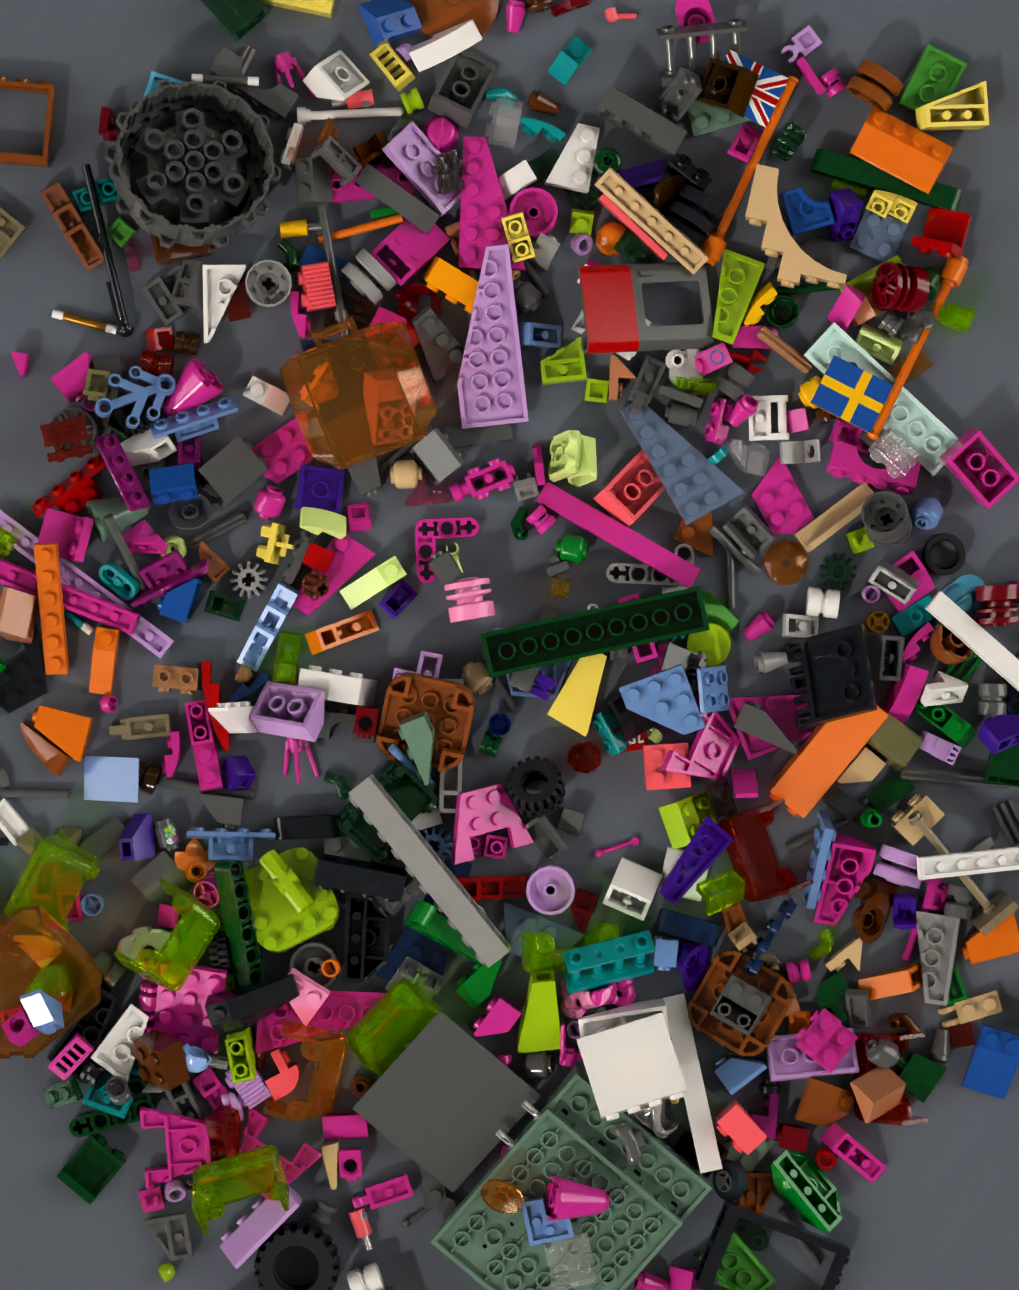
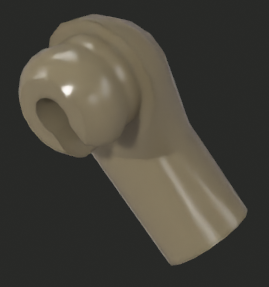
M753 951V959H755L758 951ZM772 952L762 954L759 960L766 967L779 974L782 967L775 954Z

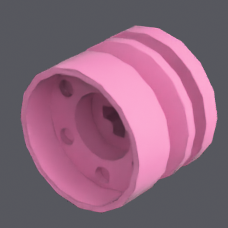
M476 576L458 579L448 585H444L445 591L455 590L456 594L446 596V600H457V605L448 608L450 623L496 615L494 602L492 600H483V595L491 593L492 590H481V585L490 583L489 578Z

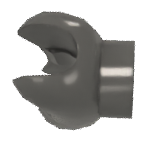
M625 1122L618 1123L615 1127V1136L621 1140L625 1147L627 1162L631 1165H636L643 1157L641 1148L647 1146L644 1134L641 1129L633 1131L631 1126Z

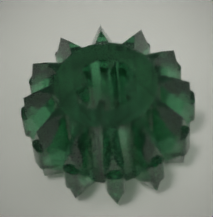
M788 123L773 143L771 152L779 159L784 161L790 160L804 141L806 131L798 124Z
M832 553V562L829 558L825 557L823 560L828 566H819L820 569L826 570V573L819 574V577L827 576L828 579L823 584L826 586L832 581V590H835L837 583L839 589L844 590L843 581L848 586H851L852 582L848 577L856 578V574L850 573V570H855L857 567L856 565L848 566L852 561L851 557L845 562L843 561L844 553L840 554L839 560H837L836 554ZM834 566H836V568H838L839 566L842 567L841 573L843 575L840 578L839 575H837L836 577L833 575V573L835 572L833 569Z

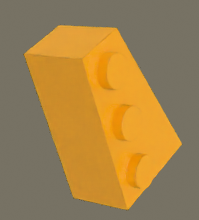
M434 256L421 279L428 282L426 287L436 293L441 290L447 294L445 296L447 300L455 305L458 301L465 305L464 310L472 314L478 281L441 258Z

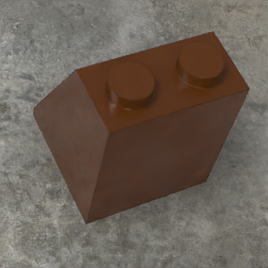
M150 233L155 259L160 266L181 262L183 259L190 260L213 255L212 249L215 248L214 244L192 247L175 243L168 249L160 246L159 237Z

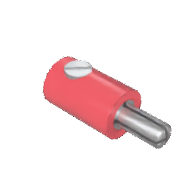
M372 89L361 90L344 101L331 100L332 107L347 105L348 109L374 106Z
M364 1207L348 1212L356 1237L362 1238L366 1251L373 1249L369 1237L372 1230Z

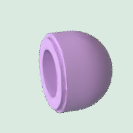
M576 233L570 240V247L576 254L584 256L592 250L593 239L588 234ZM585 239L587 246L585 249L580 250L579 244Z
M178 1179L167 1182L164 1187L165 1198L170 1202L183 1200L187 1195L185 1184ZM175 1190L181 1191L179 1196H173L170 1193Z

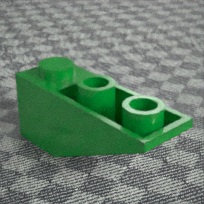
M922 689L913 710L958 746L965 749L978 732L945 705L924 707L920 701L924 689Z
M502 958L489 968L486 964L476 963L472 967L474 972L470 976L465 974L456 982L458 987L455 991L473 1010L490 995Z

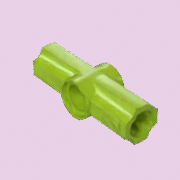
M273 849L262 856L259 860L261 865L269 873L273 883L282 895L287 897L296 911L300 914L310 908L314 901L302 887L301 881L292 869L286 866L277 852Z

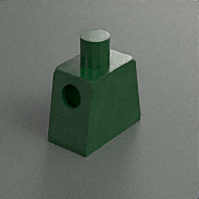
M1019 745L1010 747L995 755L989 752L982 782L1019 787Z
M913 1051L907 1057L900 1054L898 1062L894 1065L898 1068L896 1075L906 1083L905 1088L922 1103L928 1098L947 1069L945 1066Z

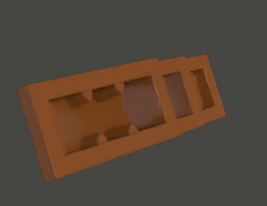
M57 181L40 191V195L87 272L105 261L103 253L60 182Z

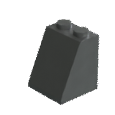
M239 436L200 467L196 473L199 484L223 511L265 475L268 470L266 461L260 455L256 456L251 450V444L245 438L241 439Z

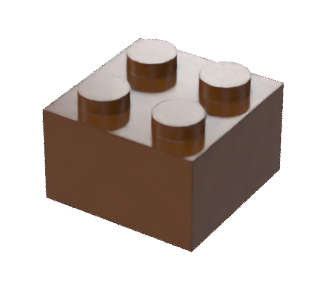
M155 1029L133 1040L134 1054L138 1060L139 1074L142 1080L170 1091L190 1079L181 1040Z

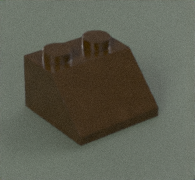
M710 58L701 81L703 90L695 101L726 113L744 117L759 75L745 67Z

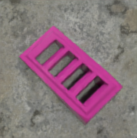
M76 1033L47 1067L65 1081L94 1050V1046ZM77 1044L78 1046H80L84 1050V1052L81 1053L80 1051H78L74 1047V1045ZM69 1050L78 1056L77 1060L68 1053ZM65 1056L73 1064L70 1066L61 1058ZM57 1062L67 1069L65 1073L56 1066Z

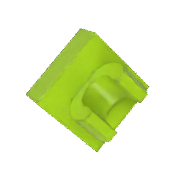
M865 527L846 534L853 555L875 547L874 543L867 536Z

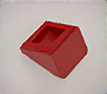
M172 326L153 328L146 331L149 353L174 349L175 342Z
M310 543L302 563L326 574L335 553Z

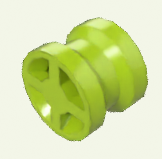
M416 87L410 93L400 94L408 115L412 114L416 109L421 110L425 108Z

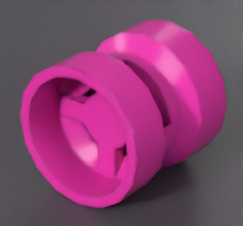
M836 67L819 78V81L826 88V94L830 99L842 92L847 85L846 81L841 80Z
M542 504L526 519L530 524H534L537 527L540 535L557 521L553 515H549L546 512V508Z
M807 958L800 959L796 963L792 961L785 963L790 984L797 983L798 980H811Z

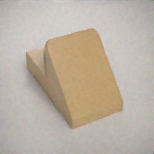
M857 935L824 962L825 966L830 972L834 969L838 971L846 965L845 960L848 958L856 969L860 971L863 941Z

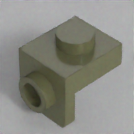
M88 368L85 390H83V395L88 396L87 400L97 402L101 398H107L109 389L108 379L111 372Z

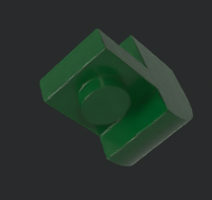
M834 971L819 983L816 990V1000L820 1009L829 1005L830 1008L827 1011L844 1022L848 1017L837 1002V999L845 995L846 989H850L840 972Z

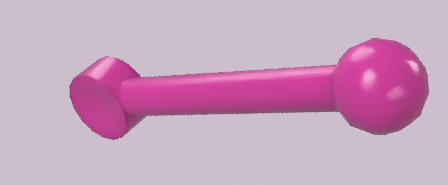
M632 837L630 841L603 850L597 849L595 856L600 858L605 853L629 845L637 846L639 839Z

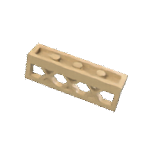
M866 482L859 485L795 534L796 538L805 550L810 552L861 513L862 505L866 499L874 494V492Z

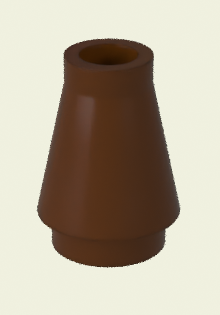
M533 90L526 106L531 108L530 111L550 114L556 117L561 104L555 102L539 90L537 92Z

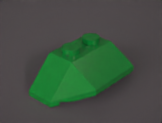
M786 1149L771 1163L774 1187L802 1221L829 1233L843 1219L840 1212L837 1188L816 1165L810 1155Z

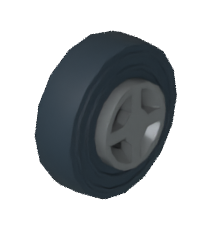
M723 1161L721 1163L722 1169L713 1172V1186L721 1199L733 1201L741 1198L745 1193L747 1177L742 1165L737 1161Z

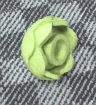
M170 535L163 539L168 546L166 554L172 552L171 548L174 547L175 550L178 549L183 558L186 556L187 547L181 537Z

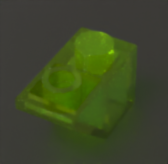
M68 962L41 968L24 994L40 989L48 995L53 994V998L65 996L66 992L72 989Z

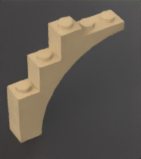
M757 164L745 220H748L750 225L759 227L762 224H766L761 251H765V255L771 257H778V254L782 255L777 281L781 282V286L794 288V285H800L802 277L805 278V282L818 284V281L827 283V286L840 289V286L845 287L846 274L830 270L814 261L801 250L790 236L778 205L777 185L779 169Z

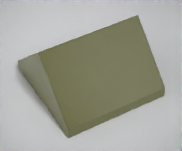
M888 713L889 716L864 746L898 772L907 765L924 739Z

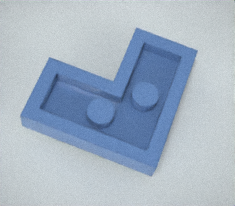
M543 1196L521 1201L530 1246L574 1237L571 1219L548 1221Z

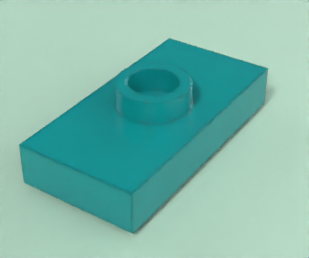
M930 595L891 617L901 636L907 635L935 618L925 609L932 600Z

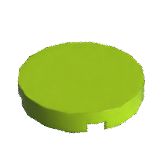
M708 622L710 630L689 634L687 650L695 653L698 651L705 652L708 658L706 666L712 667L722 663L727 658L731 649V639L723 626Z

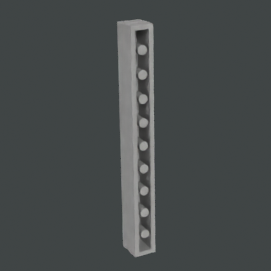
M371 773L348 792L351 803L356 808L360 807L364 812L363 817L366 822L376 827L379 838L384 843L388 842L393 848L391 852L395 858L401 859L405 863V869L412 878L416 877L420 882L419 887L421 890L434 899V906L439 912H444L448 917L449 925L454 930L458 929L462 934L461 939L467 947L471 946L475 950L477 960L482 965L486 964L489 968L506 955L511 949L510 944L375 776Z

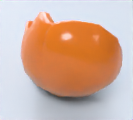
M616 221L604 223L597 230V247L603 254L608 256L622 254L628 247V230L623 224Z

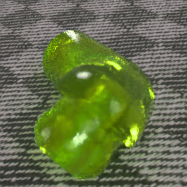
M823 929L820 932L821 944L809 951L814 961L826 955L832 949L835 936L829 929Z

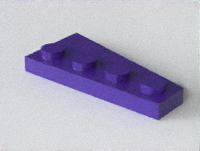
M706 816L658 892L675 906L734 839L710 817Z

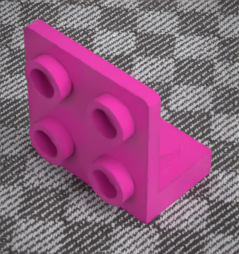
M47 508L37 543L58 542L60 558L74 562H83L94 519Z

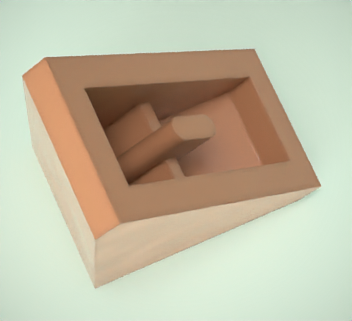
M872 293L865 296L851 324L855 328L889 309L877 307L873 301Z

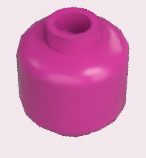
M271 485L259 489L254 502V509L259 512V517L271 520V517L281 515L286 501L281 489Z

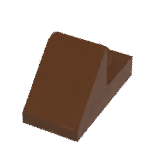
M866 877L860 885L859 891L853 897L868 900L869 897L876 893H884L889 898V906H893V895L897 892L898 884Z

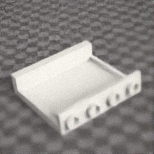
M663 1013L576 1039L601 1119L606 1118L607 1121L619 1118L620 1113L627 1111L628 1114H633L641 1111L640 1107L648 1104L651 1108L663 1104L662 1100L671 1098V1101L683 1098V1093L687 1092Z

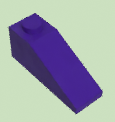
M998 715L994 718H987L981 723L977 736L993 755L1019 744V715Z

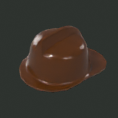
M884 893L872 895L853 913V928L858 932L859 938L864 943L870 944L875 942L883 933L890 903L889 898Z

